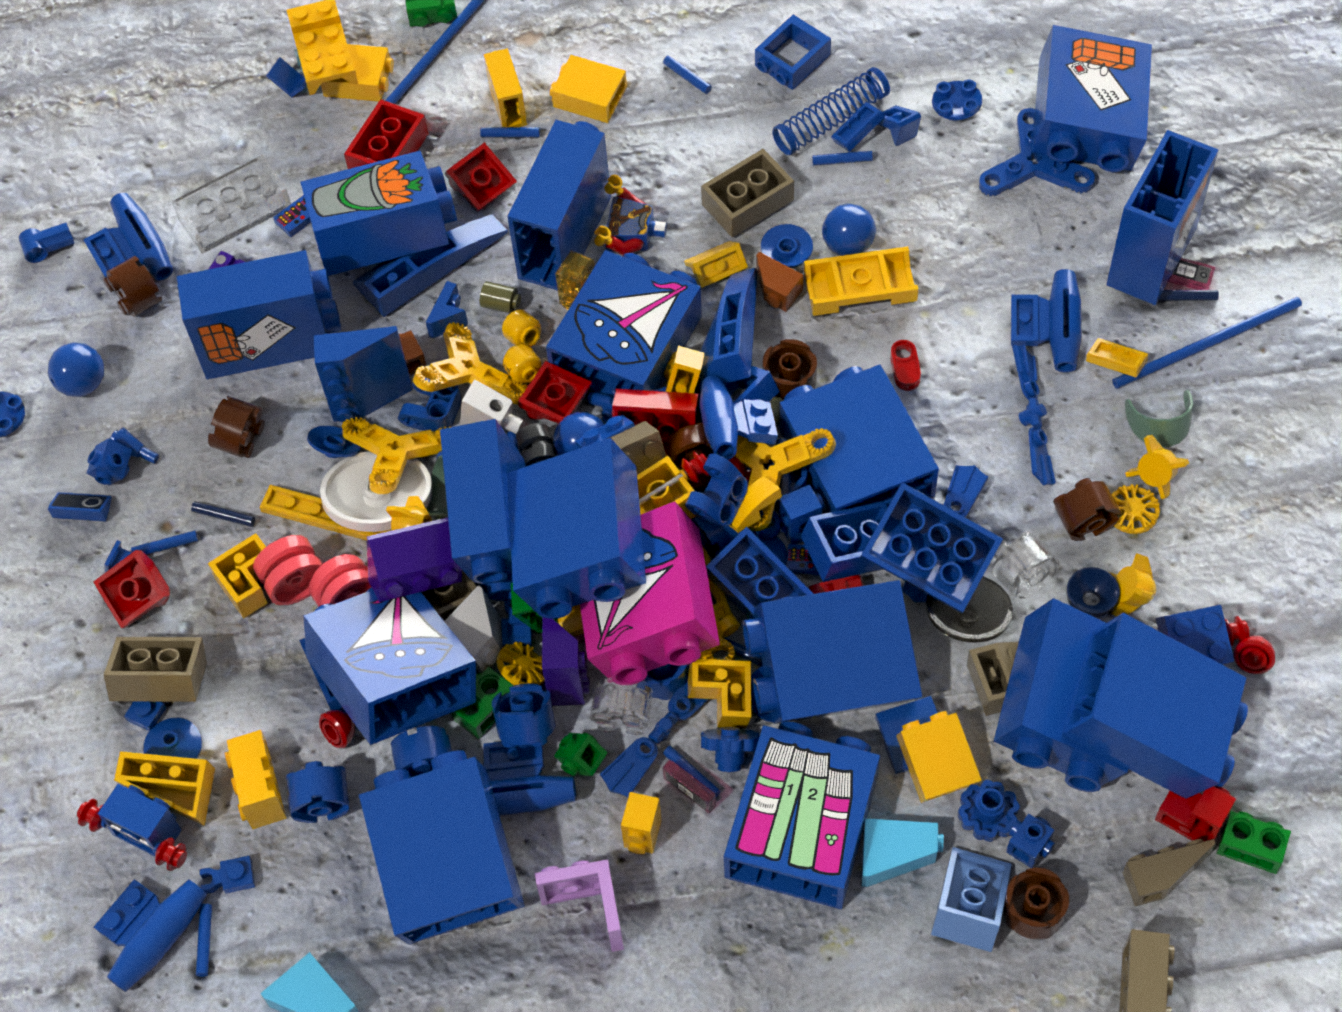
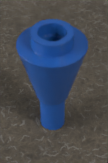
M124 427L119 431L115 430L110 437L115 442L131 449V456L141 457L153 464L159 458V454L147 449Z

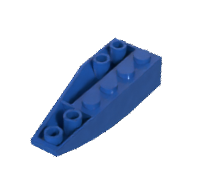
M492 214L473 220L447 231L449 244L383 261L352 283L374 308L385 317L508 233V230Z
M757 268L732 274L726 283L717 311L701 348V352L705 354L697 386L699 390H701L702 381L708 376H718L724 384L751 377Z

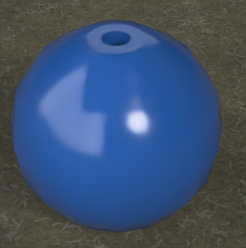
M849 203L838 205L827 214L822 225L823 240L829 250L839 256L864 253L871 247L876 236V224L872 215L860 205Z
M72 342L60 346L53 352L48 362V377L53 387L62 394L71 397H82L91 394L99 387L104 377V362L94 348L85 343Z
M576 412L564 417L556 426L553 436L556 454L561 455L578 449L576 440L583 437L585 432L597 429L605 424L600 418L588 412Z

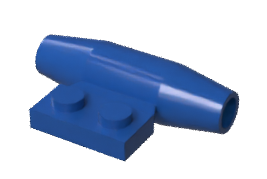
M118 193L113 196L110 205L118 228H104L83 239L103 275L107 277L106 271L136 256L139 259L138 261L146 267L155 280L161 281L170 277L173 273V267L167 250L146 213L127 193Z
M1061 269L1055 272L1049 300L1038 295L1011 294V346H1038L1049 340L1054 367L1059 372H1071L1076 369L1082 340L1081 297L1076 274L1069 269Z
M712 375L702 381L700 411L705 436L714 454L720 455L727 460L733 458L737 453L738 435L747 438L748 442L776 444L778 434L770 402L758 399H743L742 402L733 403L720 377Z
M501 741L483 744L484 767L489 775L500 816L543 811L576 801L574 777L541 775L543 768H545L543 745L533 746L528 744L506 748L502 745Z
M134 879L94 926L100 934L118 947L125 946L108 973L107 978L121 990L127 992L159 963L184 933L206 898L207 893L188 879L160 903L159 898L153 892Z

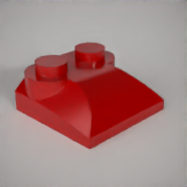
M485 142L445 172L451 188L460 192L477 212L517 183V180Z
M545 361L518 400V405L525 410L530 418H545L560 423L564 417L575 412L591 388L592 382Z
M135 550L93 581L119 626L123 629L153 608L166 604L170 597L167 583L152 559L142 550Z

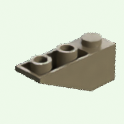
M1196 839L1187 843L1186 847L1175 849V847L1171 846L1163 848L1157 854L1148 857L1145 854L1131 857L1126 862L1122 873L1135 907L1165 899L1211 854L1215 845L1214 839L1205 842L1203 839Z

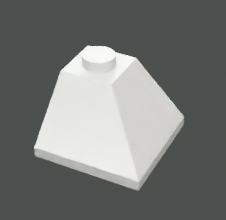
M477 586L444 622L476 660V670L483 673L488 666L491 667L496 662L497 655L503 648L502 621L482 587Z

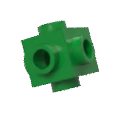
M586 732L582 734L569 733L561 740L559 749L554 757L561 763L562 770L571 776H593L608 752L598 743L596 738Z

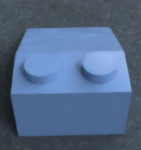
M952 847L931 935L992 952L1001 923L1012 864Z

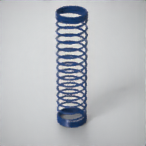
M872 67L866 73H862L860 77H855L854 80L842 85L841 88L830 92L822 100H817L809 108H804L796 116H791L783 124L776 125L772 130V135L778 148L784 154L791 155L796 150L799 151L800 146L805 147L806 141L811 143L813 138H819V134L824 135L826 130L831 131L832 126L837 127L838 122L844 123L845 118L849 119L851 114L853 115L854 113L850 111L847 102L843 99L842 91L848 95L855 111L859 108H857L854 99L849 94L848 87L854 91L861 105L864 103L855 89V84L860 87L868 103L875 104L877 99L881 100L890 94V85L884 73L880 69ZM872 72H873V73L879 78V80L881 81V83H882V85H883V88H884V93L882 92V89H881L879 83H878V82L876 81V79L872 76V74H871ZM861 80L867 84L869 91L874 96V101L869 99L866 90L862 87ZM836 95L842 100L843 105L849 112V117L844 115L843 110L836 101ZM829 99L835 103L843 117L842 121L837 118L836 113L830 106ZM823 103L829 107L831 114L836 119V125L831 122L825 112ZM817 107L823 112L826 120L829 122V129L825 127L818 115ZM810 111L817 116L819 123L823 127V133L818 130L815 122L812 120ZM804 115L811 121L817 132V137L811 133L805 122ZM797 119L804 124L811 140L806 139L798 125ZM791 123L796 126L803 137L804 144L798 141L792 130ZM778 129L784 134L791 150L782 141Z

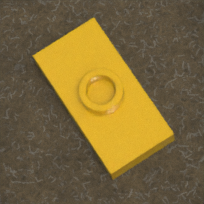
M1101 338L1095 341L1086 355V362L1133 377L1138 376L1148 361V353Z

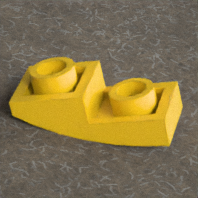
M764 476L748 486L744 500L729 526L739 533L746 527L761 520L759 511L782 498L781 489Z

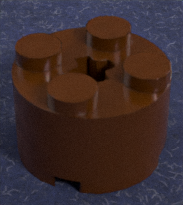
M136 256L106 271L107 277L103 279L110 292L115 291L120 299L117 301V304L124 315L131 314L133 317L162 302V297H156L155 295L159 289L144 265L139 267L135 263L139 260Z
M785 339L780 341V344L774 347L770 346L763 356V370L771 373L780 391L775 397H780L784 400L790 391L803 385H810L813 389L815 388L817 358L806 343L794 339Z
M227 396V400L223 399L214 413L211 425L215 426L214 434L209 433L208 435L209 446L238 457L250 458L254 449L252 441L255 435H261L265 425V421L260 419L262 408Z
M703 423L682 427L675 433H672L667 439V456H669L679 471L682 469V459L692 460L694 451L698 455L703 453L706 458H708L709 454H714L705 436ZM702 473L698 476V483L689 479L687 481L693 489L707 488L711 476H706Z
M1090 478L1078 481L1075 484V489L1067 494L1059 495L1053 500L1055 510L1073 541L1086 540L1084 535L1093 532L1094 536L1104 533L1118 522L1117 514L1121 515L1122 513L1106 483L1103 481L1092 482Z
M1038 867L1026 869V871L1013 877L1008 885L1003 907L1007 926L1026 938H1050L1064 921L1069 906V893L1054 872ZM1033 901L1039 902L1038 906L1033 905Z

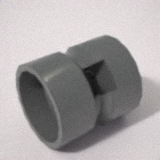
M541 423L530 424L521 428L516 433V441L519 452L525 459V466L557 456L550 428L547 425Z

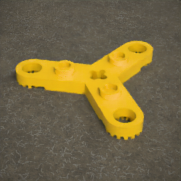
M455 322L449 323L443 334L449 359L431 363L430 366L418 367L413 377V383L419 389L427 392H434L467 382L472 384L475 379L511 399L513 404L518 405V400L527 388V385H523V382H515L509 378V375L481 362L475 342L472 340L470 329L467 326L464 327L463 324L461 326L459 323L455 324Z
M355 417V419L350 418V420L346 419L342 424V435L346 440L377 455L372 467L373 470L369 475V488L377 494H388L396 490L407 460L418 457L424 458L442 451L440 429L442 428L436 431H431L430 429L398 436L376 424H370L361 417L360 419L358 417Z
M823 428L815 429L811 433L797 436L773 447H769L765 443L748 442L747 438L738 435L735 457L752 470L748 486L764 476L779 487L782 475L831 455L835 450L836 441L831 432ZM818 439H828V444L823 449L820 448L819 450V448L816 449L814 447ZM769 459H771L774 465L769 466L768 470H766L763 464H767ZM775 502L760 510L763 511V518H761V521L759 520L749 526L750 530L761 531L768 527L772 519Z

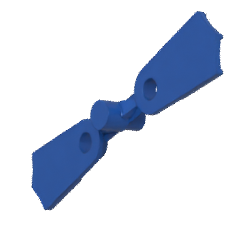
M1014 345L1012 349L1021 389L1024 396L1029 400L1026 410L1019 413V420L1024 426L1029 424L1033 426L1028 432L1032 474L1043 486L1054 485L1056 480L1051 458L1046 447L1048 439L1045 432L1041 429V417L1047 414V410L1043 404H1039L1037 399L1040 390L1036 383L1038 380L1035 356H1032L1026 350L1025 345Z
M956 465L944 506L951 509V506L957 505L961 509L955 512L966 517L986 484L988 476L982 473L975 465ZM904 582L902 586V592L914 603L935 602L936 598L907 582Z
M688 677L681 688L676 690L668 703L669 712L657 722L652 732L648 735L649 738L641 737L636 739L600 773L610 792L628 797L629 793L635 790L657 757L658 747L656 743L659 744L667 739L672 727L678 720L690 718L709 700L688 698ZM677 703H684L686 709H679ZM645 745L649 747L650 752H642L640 746Z

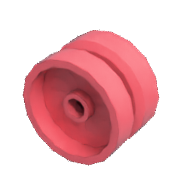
M290 535L274 541L265 547L254 560V572L261 584L264 585L268 596L274 604L291 605L311 596L309 593L310 581L315 571L322 565L319 557L315 556L314 549L308 539L302 535Z
M343 554L331 558L315 571L310 581L309 593L319 607L328 603L336 604L365 593L371 588L368 581V567L355 555Z

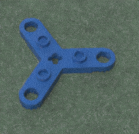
M1026 108L1021 110L1017 116L1016 125L1020 154L983 172L979 179V189L985 195L989 194V196H997V194H1001V192L1008 188L1011 189L1034 176L1063 188L1065 186L1081 194L1083 192L1087 193L1088 190L1090 191L1093 188L1095 176L1090 169L1074 162H1058L1046 154L1031 152L1034 123L1028 124L1023 119L1025 120L1026 117L1027 119L1030 117V119L1033 118L1034 120L1035 109ZM1031 159H1036V162H1038V164H1033ZM1075 177H1085V179H1087V182L1079 183L1075 180ZM987 179L988 181L990 179H995L994 181L997 180V183L999 184L996 186H989L988 184H986Z

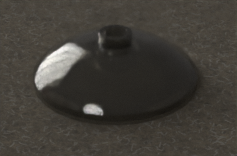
M984 576L963 613L927 594L926 612L931 623L946 636L963 642L978 643L992 640L1005 632L1012 619L1013 606L1009 595L999 584Z

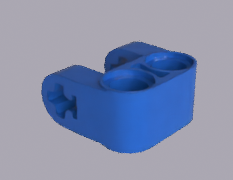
M412 382V387L417 392L428 395L430 398L426 407L411 403L403 404L398 420L405 426L423 431L430 429L431 431H436L439 428L452 427L462 403L459 385L427 392L419 389Z
M709 454L703 466V469L711 476L704 494L692 491L685 503V507L702 521L729 526L744 500L748 490V483L746 478L729 460L717 454Z

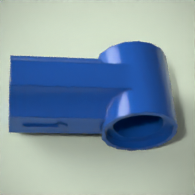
M66 222L42 231L35 228L26 229L18 237L25 259L30 263L41 262L48 256V252L74 244Z

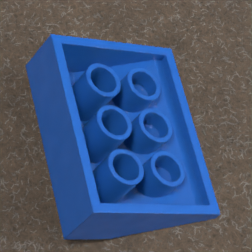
M397 326L314 335L315 366L333 422H344L346 419H355V417H358V419L360 417L363 418L412 391V383Z
M902 482L861 557L963 613L1003 538Z

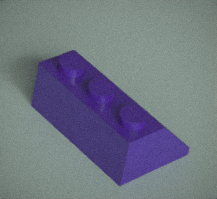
M448 517L367 536L368 581L379 602L462 582V569L452 559Z
M542 617V671L546 689L550 692L552 706L585 705V694H590V678L588 677L585 651L580 652L578 640L555 620Z

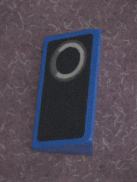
M58 492L49 504L48 511L52 518L106 522L112 497Z

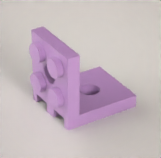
M608 859L591 863L589 861H577L570 867L565 868L550 866L542 869L541 872L535 873L536 885L542 906L602 895L612 952L624 950Z

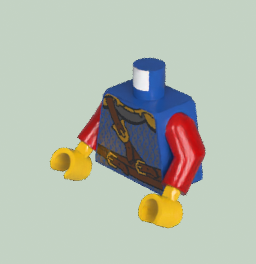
M616 174L611 175L604 189L606 193H616L617 196H613L607 226L601 225L594 231V234L597 235L594 243L597 246L605 244L607 251L616 252L622 256L625 253L646 251L649 248L651 236L665 238L667 222L654 221L653 207L637 198L625 187L621 188L622 179Z

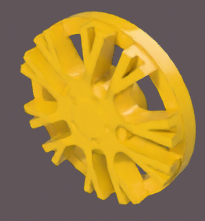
M1131 484L1130 486L1123 485L1118 487V490L1112 493L1122 512V516L1114 525L1115 528L1128 534H1141L1149 531L1157 523L1160 514V504L1158 499L1154 497V493H1151V490L1147 491L1138 487L1137 484L1136 486ZM1128 492H1131V494H1132V497H1131V498H1129ZM1136 493H1139V494L1143 495L1144 497L1138 498V497L1136 496ZM1122 495L1125 500H1120L1117 496ZM1154 508L1155 513L1148 512L1145 509ZM1125 519L1129 521L1127 527L1122 525ZM1139 520L1143 527L1134 528V522Z
M514 642L511 645L506 644L497 655V667L502 676L514 686L519 684H538L542 686L545 682L542 671V656L539 657L532 651L534 647L530 648L528 644L525 647L522 646V642ZM503 661L509 663L510 665L504 666ZM521 678H526L528 683L520 681Z

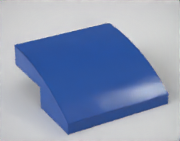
M931 696L875 714V719L885 741V750L895 774L908 770L896 735L903 731L902 726L907 723L919 720L921 725L931 721L930 716L938 713Z

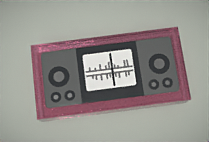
M1181 258L1168 282L1196 290H1209L1216 267Z
M669 760L662 767L664 779L706 812L710 813L716 807L715 793L672 760Z

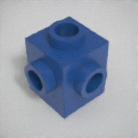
M110 438L96 445L87 459L89 466L86 474L94 477L98 483L109 486L119 480H123L129 472L128 462L132 450Z
M1028 813L1023 822L1017 820L1010 830L1009 835L1012 838L1008 843L1006 853L1028 867L1033 868L1041 856L1046 858L1055 845V842L1052 841L1054 829L1051 828V825L1045 819L1038 816L1034 817Z

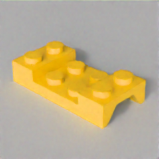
M324 0L287 9L309 95L315 94L321 83L343 78L352 84H357L355 68L335 0Z
M908 246L804 261V276L813 316L838 313L839 306L887 299H890L891 305L917 301L918 285H914Z

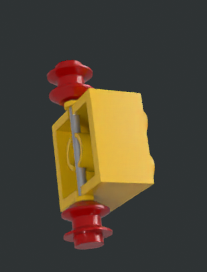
M694 451L692 460L687 461L683 458L680 471L669 456H666L639 473L637 480L640 515L675 501L690 519L696 517L685 507L690 493L694 491L687 480L698 483V476L703 473L709 476L703 469L707 460L704 454L698 455Z

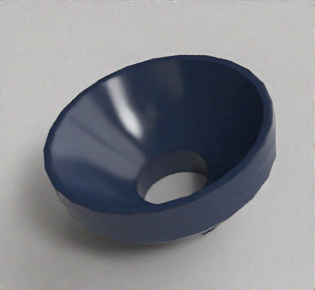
M1087 567L1076 571L1070 577L1066 595L1070 606L1093 617H1101L1111 612L1116 606L1120 589L1116 579L1109 572L1096 567ZM1087 593H1093L1099 598V603L1087 605L1082 597Z

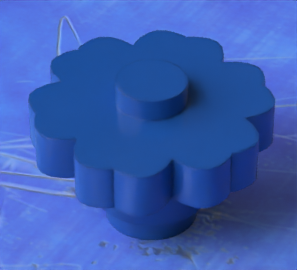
M722 727L718 730L707 729L701 732V748L715 751V763L718 764L719 771L737 772L741 770V764L744 763L745 751L756 750L760 736L758 732L753 730H741L737 727Z
M985 780L980 787L975 784L969 785L967 790L961 794L960 804L962 806L958 810V818L963 829L973 830L975 839L992 842L997 835L1000 837H1007L1010 830L1017 821L1016 815L1019 812L1020 805L1016 800L1014 792H1004V786L1001 782Z

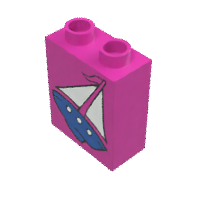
M675 501L640 515L646 584L625 590L624 596L615 601L600 602L592 600L580 604L587 659L614 684L633 685L639 683L646 678L648 671L667 664L676 666L691 664L700 658L702 651L720 645L700 531Z

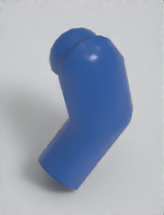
M591 391L587 397L588 404L602 408L601 416H604L602 420L605 423L612 418L614 398L610 395Z

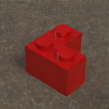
M1214 786L1204 790L1203 794L1198 793L1187 799L1169 791L1158 810L1155 820L1192 841L1196 839H1203L1204 842L1212 839L1215 841L1236 798L1231 796L1226 789Z

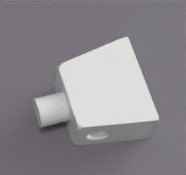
M475 379L462 399L460 425L496 419L503 430L506 429L516 434L522 428L524 420L512 414L513 402L511 399Z

